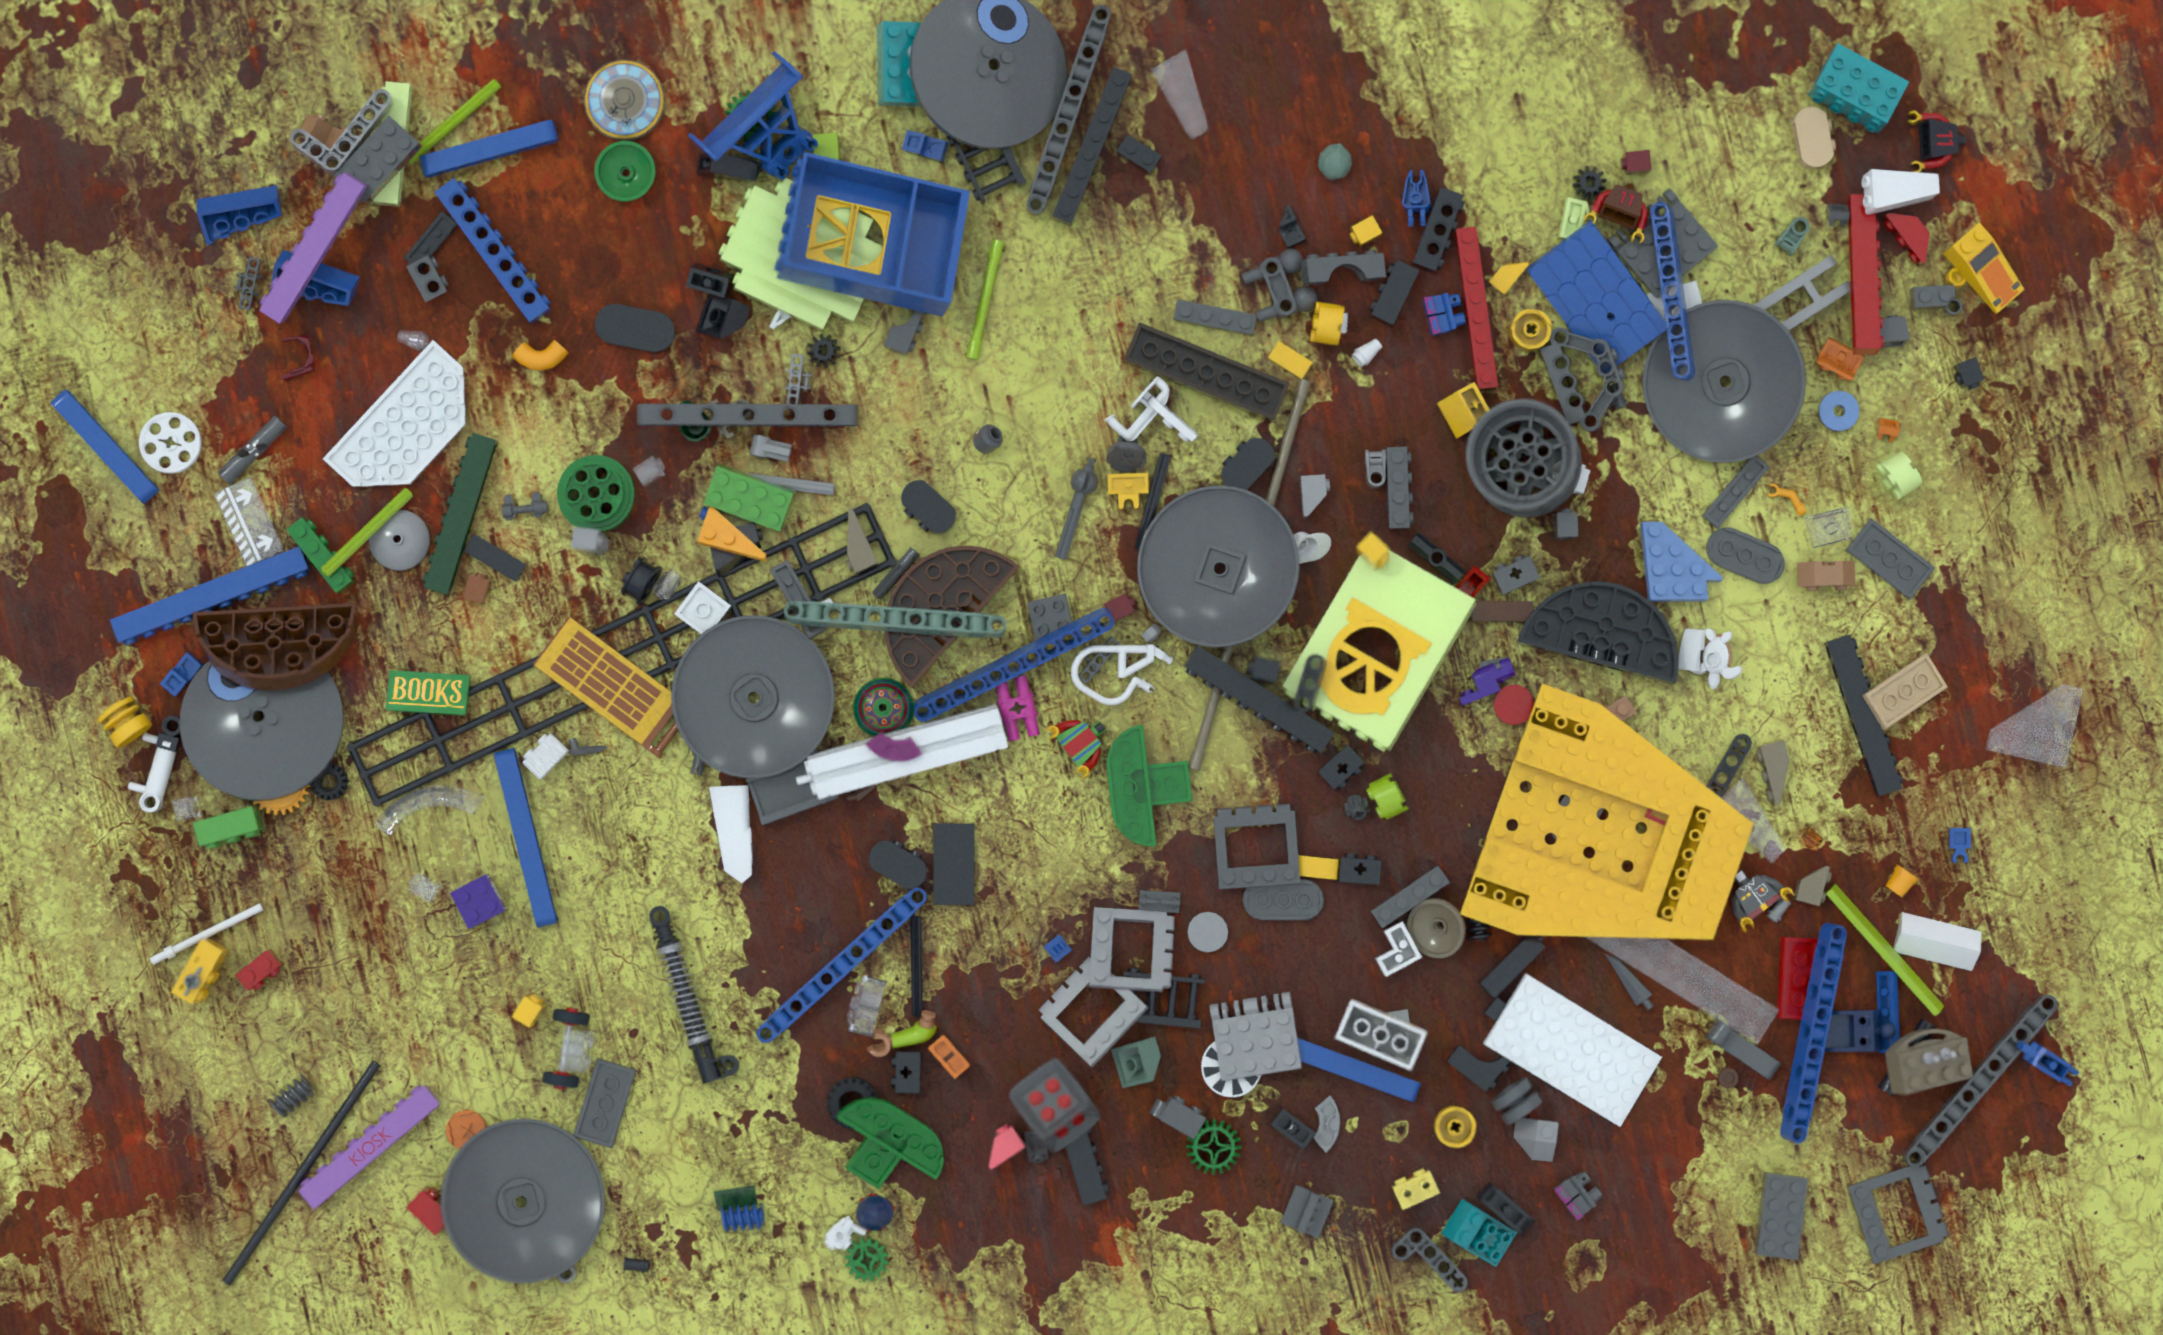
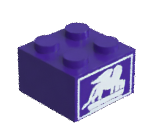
M485 874L450 893L468 929H472L507 911L489 874Z

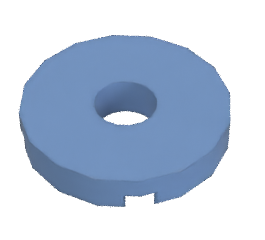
M1844 391L1829 393L1819 404L1820 421L1826 428L1832 431L1849 429L1856 423L1859 417V406L1856 399ZM1835 406H1841L1844 409L1843 416H1835L1833 412Z

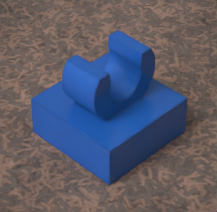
M1060 934L1044 946L1055 962H1058L1072 951Z

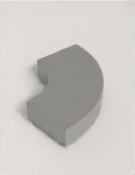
M1330 1095L1315 1107L1319 1117V1126L1313 1138L1325 1152L1333 1146L1340 1127L1339 1111Z

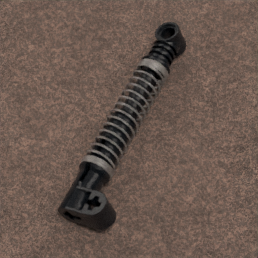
M656 906L650 911L649 920L652 929H656L654 931V934L657 933L655 938L659 939L656 945L658 955H666L660 961H668L662 967H670L664 973L672 974L666 980H674L668 986H676L670 992H678L672 998L676 1000L674 1005L678 1006L676 1011L680 1012L678 1017H681L682 1021L680 1023L684 1025L682 1030L686 1031L684 1036L688 1037L686 1044L688 1049L692 1050L702 1084L733 1075L739 1069V1061L732 1055L715 1057L711 1045L713 1041L712 1035L708 1033L710 1030L706 1029L708 1025L704 1023L706 1017H702L704 1011H700L702 1005H698L700 999L696 998L698 993L690 992L696 986L688 987V984L694 980L686 981V978L692 974H684L690 968H682L688 961L680 962V959L686 955L678 956V953L684 950L680 942L681 940L676 935H673L675 930L672 931L671 928L674 927L673 925L670 926L672 921L669 911L663 906ZM658 910L663 911L665 914V919L662 922L655 921L653 917L654 913ZM700 1042H702L706 1058H703L699 1047ZM727 1059L730 1062H734L732 1070L729 1071L728 1068H724L725 1075L721 1076L717 1060H720L722 1065L726 1064Z

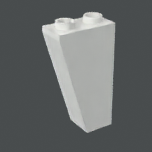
M1871 169L1862 178V187L1864 188L1863 206L1865 207L1866 214L1869 215L1928 201L1940 193L1939 176L1933 173Z

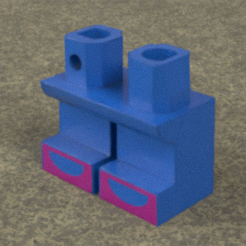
M1448 293L1422 299L1426 317H1428L1427 321L1431 337L1454 331L1456 327L1466 323L1464 313L1453 315L1451 309L1461 305L1459 294L1448 295Z

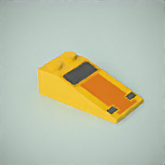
M1980 222L1943 253L1995 314L2000 312L2024 290L1995 240Z

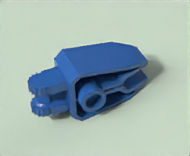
M1410 170L1406 178L1402 206L1408 214L1409 227L1414 224V214L1421 213V226H1426V213H1429L1432 209L1428 183L1423 170H1420V181L1417 183V186L1414 183L1413 170Z

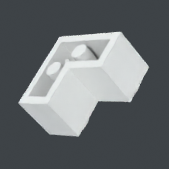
M1402 921L1383 930L1392 949L1376 957L1375 960L1385 977L1422 958Z

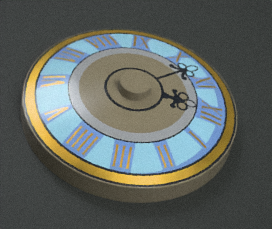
M616 60L603 65L592 75L585 89L584 106L590 122L601 134L618 141H632L644 137L658 125L665 109V93L659 78L650 68L632 60Z

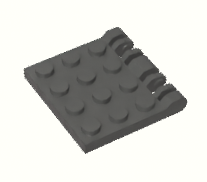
M1668 188L1662 194L1670 203L1674 213L1683 277L1717 249L1718 244L1680 202L1675 193ZM1659 196L1656 198L1657 202H1663L1669 206L1663 197ZM1649 204L1647 206V209L1650 211V213L1651 208L1653 206L1652 204ZM1663 208V209L1665 210V212H1664L1662 215H1660L1659 212H1658V216H1659V217H1662V216L1665 215V213H1666V209H1665V208ZM1648 215L1645 230L1642 231L1644 240L1640 245V238L1638 236H1634V241L1631 243L1620 229L1616 231L1620 240L1613 234L1607 239V242L1646 288L1657 298L1662 292L1652 218ZM1627 228L1632 234L1637 230L1636 228L1635 230ZM1664 228L1661 231V236H1666L1669 229ZM1671 247L1664 250V257L1670 255ZM1670 267L1666 275L1671 276L1674 273V268Z

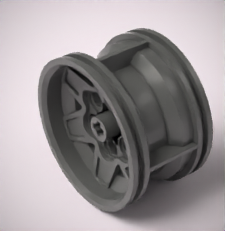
M1528 399L1503 402L1491 408L1478 420L1468 439L1466 460L1469 474L1484 498L1503 513L1522 518L1545 515L1564 504L1577 487L1582 470L1580 446L1564 417L1544 403ZM1522 423L1517 434L1506 429L1512 425ZM1544 428L1548 429L1556 438L1543 439ZM1527 434L1534 436L1533 441L1529 444L1523 442V438ZM1507 441L1514 442L1512 450L1504 449V444ZM1490 446H1492L1498 453V456L1487 462ZM1542 447L1549 449V454L1545 457H1541L1538 454ZM1523 456L1530 458L1526 463L1520 461L1523 460ZM1509 461V469L1501 470V462ZM1562 461L1560 471L1557 473L1553 465ZM1538 467L1545 469V473L1541 477H1537L1534 474ZM1518 474L1526 476L1523 483L1518 484L1515 482ZM1506 481L1507 492L1502 490L1495 483ZM1534 487H1537L1540 490H1542L1539 493L1531 495Z

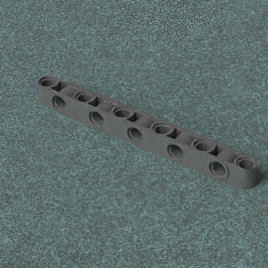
M1098 5L1094 8L1090 21L1086 26L1037 168L1027 201L1028 212L1033 216H1039L1044 212L1048 199L1051 196L1110 22L1111 13L1105 5ZM1103 11L1107 14V17L1104 20H1099L1096 18V14ZM1086 49H1091L1094 55L1091 58H1086L1083 56V52ZM1078 87L1081 93L1078 96H1073L1069 92L1070 89ZM1059 125H1065L1068 131L1065 134H1059L1056 129ZM1046 163H1052L1055 169L1052 172H1046L1043 167ZM1033 201H1039L1042 207L1039 210H1033L1030 204Z
M637 404V425L858 426V405ZM663 410L671 412L672 418L670 420H664L661 417ZM704 410L711 411L713 415L711 420L703 419L702 412ZM750 410L753 413V419L745 420L742 415L743 411ZM790 410L794 415L793 420H786L783 417V412ZM826 410L833 412V420L828 421L824 418Z
M2045 994L2040 995L2020 1015L1972 1071L1973 1078L1963 1081L1904 1151L1903 1160L1907 1165L1919 1167L1937 1150L2020 1054L2022 1050L2016 1047L2020 1041L2016 1038L2017 1030L2022 1029L2024 1031V1037L2021 1041L2028 1044L2057 1009L2058 1002L2055 997ZM2046 998L2051 1002L2048 1009H2044L2042 1006V1002ZM1995 1059L1998 1067L1992 1071L1989 1068V1063ZM1969 1090L1971 1098L1965 1102L1962 1096L1965 1091ZM1940 1121H1943L1945 1125L1942 1132L1936 1130V1124ZM1912 1152L1918 1154V1160L1915 1163H1911L1909 1160Z

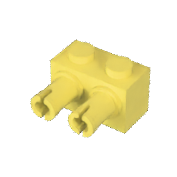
M1422 1168L1413 1172L1414 1176L1406 1179V1177H1402L1394 1181L1395 1185L1391 1187L1402 1210L1440 1193L1430 1170L1425 1171Z

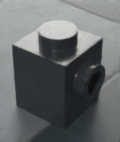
M1976 357L1953 366L1956 372L1954 374L1955 381L1962 389L1968 387V390L1980 386L1979 382L1984 380Z

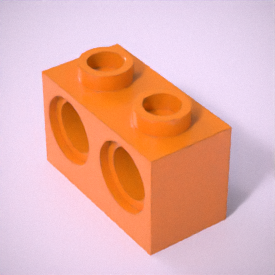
M944 1034L928 1047L954 1079L971 1065Z

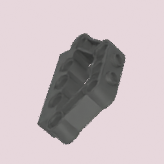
M1555 328L1550 336L1552 345L1541 348V352L1566 421L1569 425L1580 422L1582 428L1586 431H1597L1602 426V419L1615 399L1622 395L1625 390L1623 379L1626 376L1623 368H1619L1616 360L1619 359L1615 348L1612 349L1606 340H1593L1573 334L1566 328ZM1560 332L1566 334V340L1563 343H1559L1556 339L1557 334ZM1599 343L1605 346V351L1601 355L1595 352V347ZM1565 346L1590 353L1598 360L1597 372L1605 380L1602 391L1587 413L1584 408L1586 399L1578 391L1579 379L1576 375L1572 374L1570 369L1572 367V360L1568 355H1565L1563 349ZM1563 357L1566 359L1567 365L1565 368L1560 369L1557 366V361ZM1606 362H1609L1612 366V370L1608 374L1602 371V365ZM1570 376L1573 378L1574 383L1572 387L1567 388L1564 385V380ZM1613 381L1619 385V389L1615 393L1609 390V384ZM1575 395L1581 400L1577 407L1571 404V398ZM1591 415L1597 421L1593 427H1589L1586 422L1587 418Z

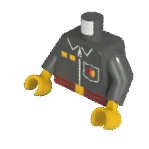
M1740 870L1736 873L1734 879L1739 886L1732 891V912L1739 923H1741L1743 932H1747L1745 925L1750 924L1754 928L1753 918L1781 897L1785 902H1789L1785 897L1786 894L1791 893L1793 896L1795 894L1790 888H1786L1774 878L1766 875H1753L1751 878H1748L1744 871Z

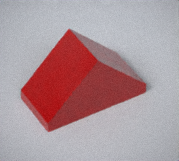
M1473 566L1455 588L1473 598L1490 578L1477 566Z

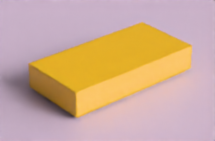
M1280 341L1277 342L1268 357L1269 360L1299 379H1303L1313 363Z

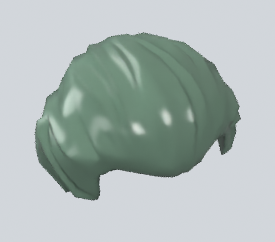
M1333 144L1326 147L1320 153L1318 159L1319 170L1323 173L1324 177L1330 180L1344 178L1352 166L1351 155L1342 144Z

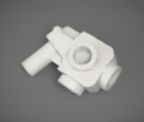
M847 1216L842 1218L837 1224H834L825 1233L824 1244L832 1251L841 1248L845 1250L852 1243L850 1235L853 1232L864 1236L867 1229L853 1223L854 1221L850 1220V1217Z

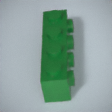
M301 517L286 529L335 593L342 594L355 583V580L352 578L355 575L347 566L344 568L343 565L329 577L321 572V567L337 552L335 550L332 552L327 546L329 542L323 535H318L315 531L317 527L310 519L306 520Z

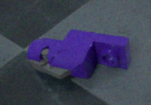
M1502 657L1480 662L1479 669H1476L1471 675L1476 692L1473 689L1462 692V697L1458 698L1460 705L1463 706L1500 691L1498 682L1501 684L1510 677L1515 676L1510 659Z

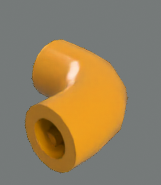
M555 340L542 351H537L524 342L516 349L512 358L530 370L543 371L555 367L569 352Z

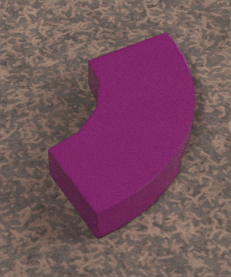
M881 732L865 743L873 753L881 758L892 761H908L922 755L911 737L904 740H894Z

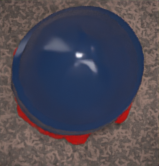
M869 1194L867 1198L860 1199L856 1209V1219L868 1231L883 1230L891 1222L895 1206L885 1197Z

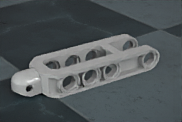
M1831 255L1754 305L1765 310L1796 289L1804 286L1814 303L1782 322L1788 330H1791L1850 292V282L1848 280L1828 294L1820 297L1811 280L1837 264Z

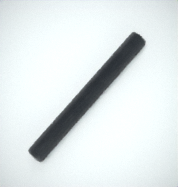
M1160 453L1158 456L1134 546L1138 551L1147 528L1155 518L1171 458L1168 454Z
M911 916L912 1016L921 1017V1012L923 1011L921 916Z

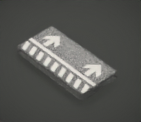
M248 477L213 493L246 567L284 551L252 477Z

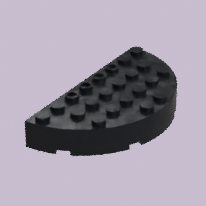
M1585 582L1565 587L1553 593L1542 601L1530 614L1516 643L1675 685L1677 680L1678 653L1676 641L1668 622L1656 606L1641 594L1615 583Z

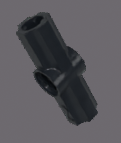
M1419 532L1407 545L1453 584L1466 571ZM1439 553L1442 557L1441 563H1434L1431 560V555Z

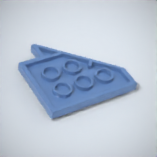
M1642 522L1640 529L1648 601L1706 602L1708 600L1707 582H1721L1723 580L1722 576L1663 522Z

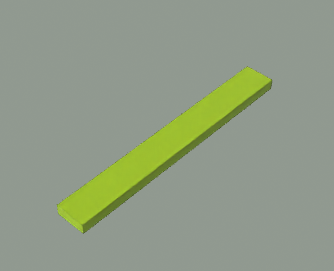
M1836 883L1830 887L1826 895L1927 1009L1935 1016L1939 1014L1944 1007L1940 1000Z

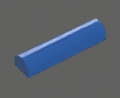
M1895 971L1876 972L1877 1010L1881 1009V1025L1885 1022H1890L1896 1028V1033L1892 1038L1882 1037V1050L1878 1051L1879 1053H1886L1900 1039L1898 975Z

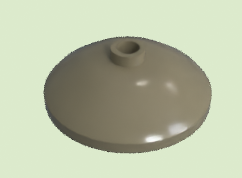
M1437 898L1426 899L1417 904L1408 917V933L1416 948L1426 956L1432 958L1449 957L1457 952L1464 942L1466 932L1464 920L1460 912L1445 900ZM1440 922L1444 924V928L1440 926Z

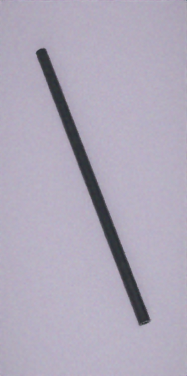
M372 1060L222 1279L224 1283L231 1286L381 1067L379 1063Z

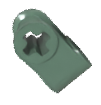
M1803 217L1794 219L1780 235L1774 246L1781 247L1791 257L1810 228L1808 220ZM1796 222H1801L1804 225L1803 232L1795 230L1794 225Z

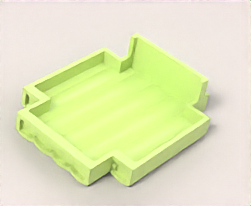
M787 178L783 182L779 180L774 190L777 192V195L755 185L752 189L748 188L744 196V200H747L744 208L739 207L735 216L738 221L735 226L731 225L727 236L730 237L727 244H722L718 253L721 255L720 261L726 263V267L741 270V273H736L732 281L735 284L733 289L819 330H823L830 313L852 323L864 300L863 298L776 278L778 271H774L776 260L779 259L780 255L778 247L780 240L783 238L781 230L783 222L786 221L787 217L785 209L787 202L789 203L790 200L788 192L793 181ZM838 208L832 210L831 213L848 227L851 209ZM859 212L849 262L850 267H859L871 263L879 256L883 247L865 238L873 219ZM824 217L820 219L816 229L818 243L845 236ZM844 245L825 250L823 253L832 261L841 264Z

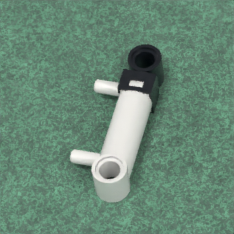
M168 716L163 720L162 729L164 733H159L158 736L148 733L143 734V741L156 744V753L146 786L130 782L128 789L143 793L139 804L142 810L146 812H158L163 807V797L177 752L179 753L182 739L177 737L181 735L180 717ZM175 720L178 723V729L172 732L169 726ZM150 797H154L156 800L153 808L147 805V800Z

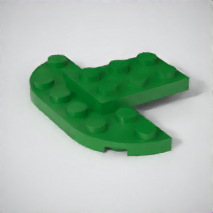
M1143 725L1127 729L1117 737L1107 757V776L1114 822L1120 832L1129 840L1144 846H1156L1152 806L1192 801L1188 761L1147 765Z
M864 1098L854 1101L837 1114V1119L866 1136L845 1165L846 1170L879 1189L900 1159H903L937 1180L944 1162L942 1145L936 1133L920 1120L891 1102L879 1098Z

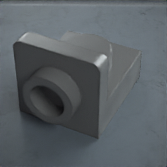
M1034 1131L1024 1132L1029 1162L1042 1163L1048 1160L1047 1148L1040 1137Z

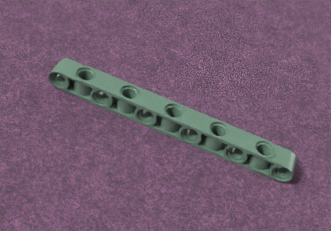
M791 601L784 607L785 618L789 623L815 627L972 638H1001L1006 633V621L1003 617L981 613ZM791 609L799 611L796 616H790L788 612ZM831 612H838L840 616L837 619H831L829 614ZM876 614L881 618L878 622H872L870 617ZM917 617L921 619V623L913 625L910 620ZM954 620H959L962 625L959 628H954L951 623ZM1000 623L1003 628L996 631L992 629V625Z

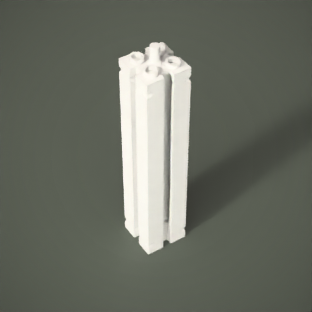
M995 704L984 708H977L885 734L894 740H904L911 737L922 755L914 759L892 761L879 757L865 744L873 738L871 737L809 755L807 757L808 760L804 761L807 775L796 777L798 785L810 782L813 795L817 794L818 799H822L830 795L833 796L990 753L998 749L1008 748L998 708Z

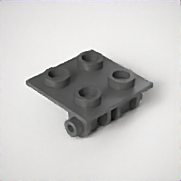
M1066 593L1027 602L1035 640L1072 622Z

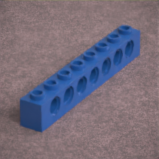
M453 178L436 190L435 194L531 324L535 323L551 311L549 308L550 301L545 294L541 296L536 289L539 286L534 279H528L524 274L527 270L521 262L516 263L513 259L515 253L509 245L506 247L503 245L501 240L504 238L497 229L493 231L489 226L492 222L485 213L481 215L477 208L480 205L475 198L467 196L465 192L468 189L461 180L457 182ZM457 197L464 198V203L461 206L454 205V200ZM469 213H475V220L471 223L467 222L466 216ZM481 229L488 231L484 239L478 238V232ZM498 245L500 248L498 254L491 255L490 248ZM506 261L511 262V269L509 271H502V264ZM516 278L523 279V285L519 288L513 285ZM528 294L535 295V301L531 304L525 302Z

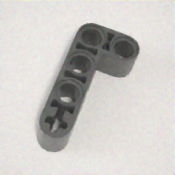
M1717 1019L1714 1020L1704 1035L1708 1040L1769 1081L1781 1065L1776 1059Z
M1419 1227L1409 1228L1391 1246L1392 1255L1400 1261L1406 1260L1417 1251L1452 1290L1459 1292L1467 1287L1466 1277ZM1414 1231H1418L1421 1234V1238L1417 1242L1410 1240V1235ZM1399 1245L1406 1247V1253L1402 1256H1398L1395 1253V1249ZM1428 1246H1432L1435 1249V1253L1431 1257L1424 1255V1250ZM1442 1261H1446L1449 1264V1268L1445 1272L1438 1270V1265ZM1451 1273L1458 1279L1462 1277L1460 1280L1462 1284L1460 1286L1457 1284L1453 1286L1455 1282L1449 1276Z

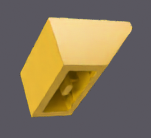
M1475 382L1437 403L1456 439L1472 431L1478 420L1490 410Z

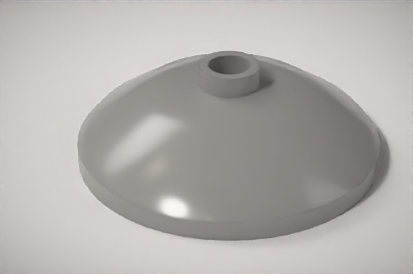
M398 510L369 538V546L374 558L384 567L392 570H407L418 565L427 555L430 547V534L426 524L419 516L410 511ZM397 535L401 537V541L399 543H395L394 538Z

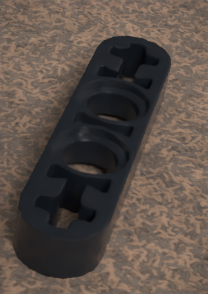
M1739 734L1733 738L1706 785L1711 791L1714 789V786H1711L1712 782L1716 786L1722 787L1721 791L1719 789L1715 791V794L1722 798L1751 748L1752 741L1748 735ZM1743 738H1745V743L1747 744V746H1743L1739 750V752L1743 753L1742 756H1740L1737 752L1731 751L1732 748H1734L1735 750L1738 748V739L1742 740ZM1729 755L1736 756L1737 764L1735 766L1727 764L1726 759ZM1720 772L1727 775V781L1724 784H1720L1716 780V776Z

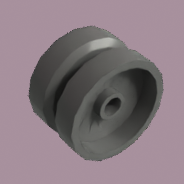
M1527 1077L1510 1084L1490 1101L1496 1111L1507 1108L1501 1114V1119L1506 1126L1524 1117L1543 1101L1537 1092L1525 1095L1532 1088V1084Z

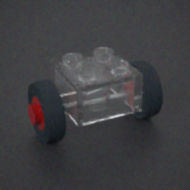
M567 1007L566 1010L554 1009L553 1020L568 1025L565 1026L558 1068L560 1071H546L542 1077L543 1083L554 1085L553 1088L565 1090L566 1087L578 1088L579 1077L564 1071L584 1073L592 1065L593 1056H590V1050L595 1047L596 1036H593L594 1031L573 1028V1026L589 1024L590 1015L578 1012L579 1009Z

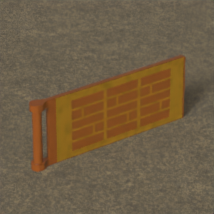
M571 617L565 620L533 663L536 668L659 759L663 756L662 752L679 731L676 722H674L655 748L651 745L673 715L671 691Z

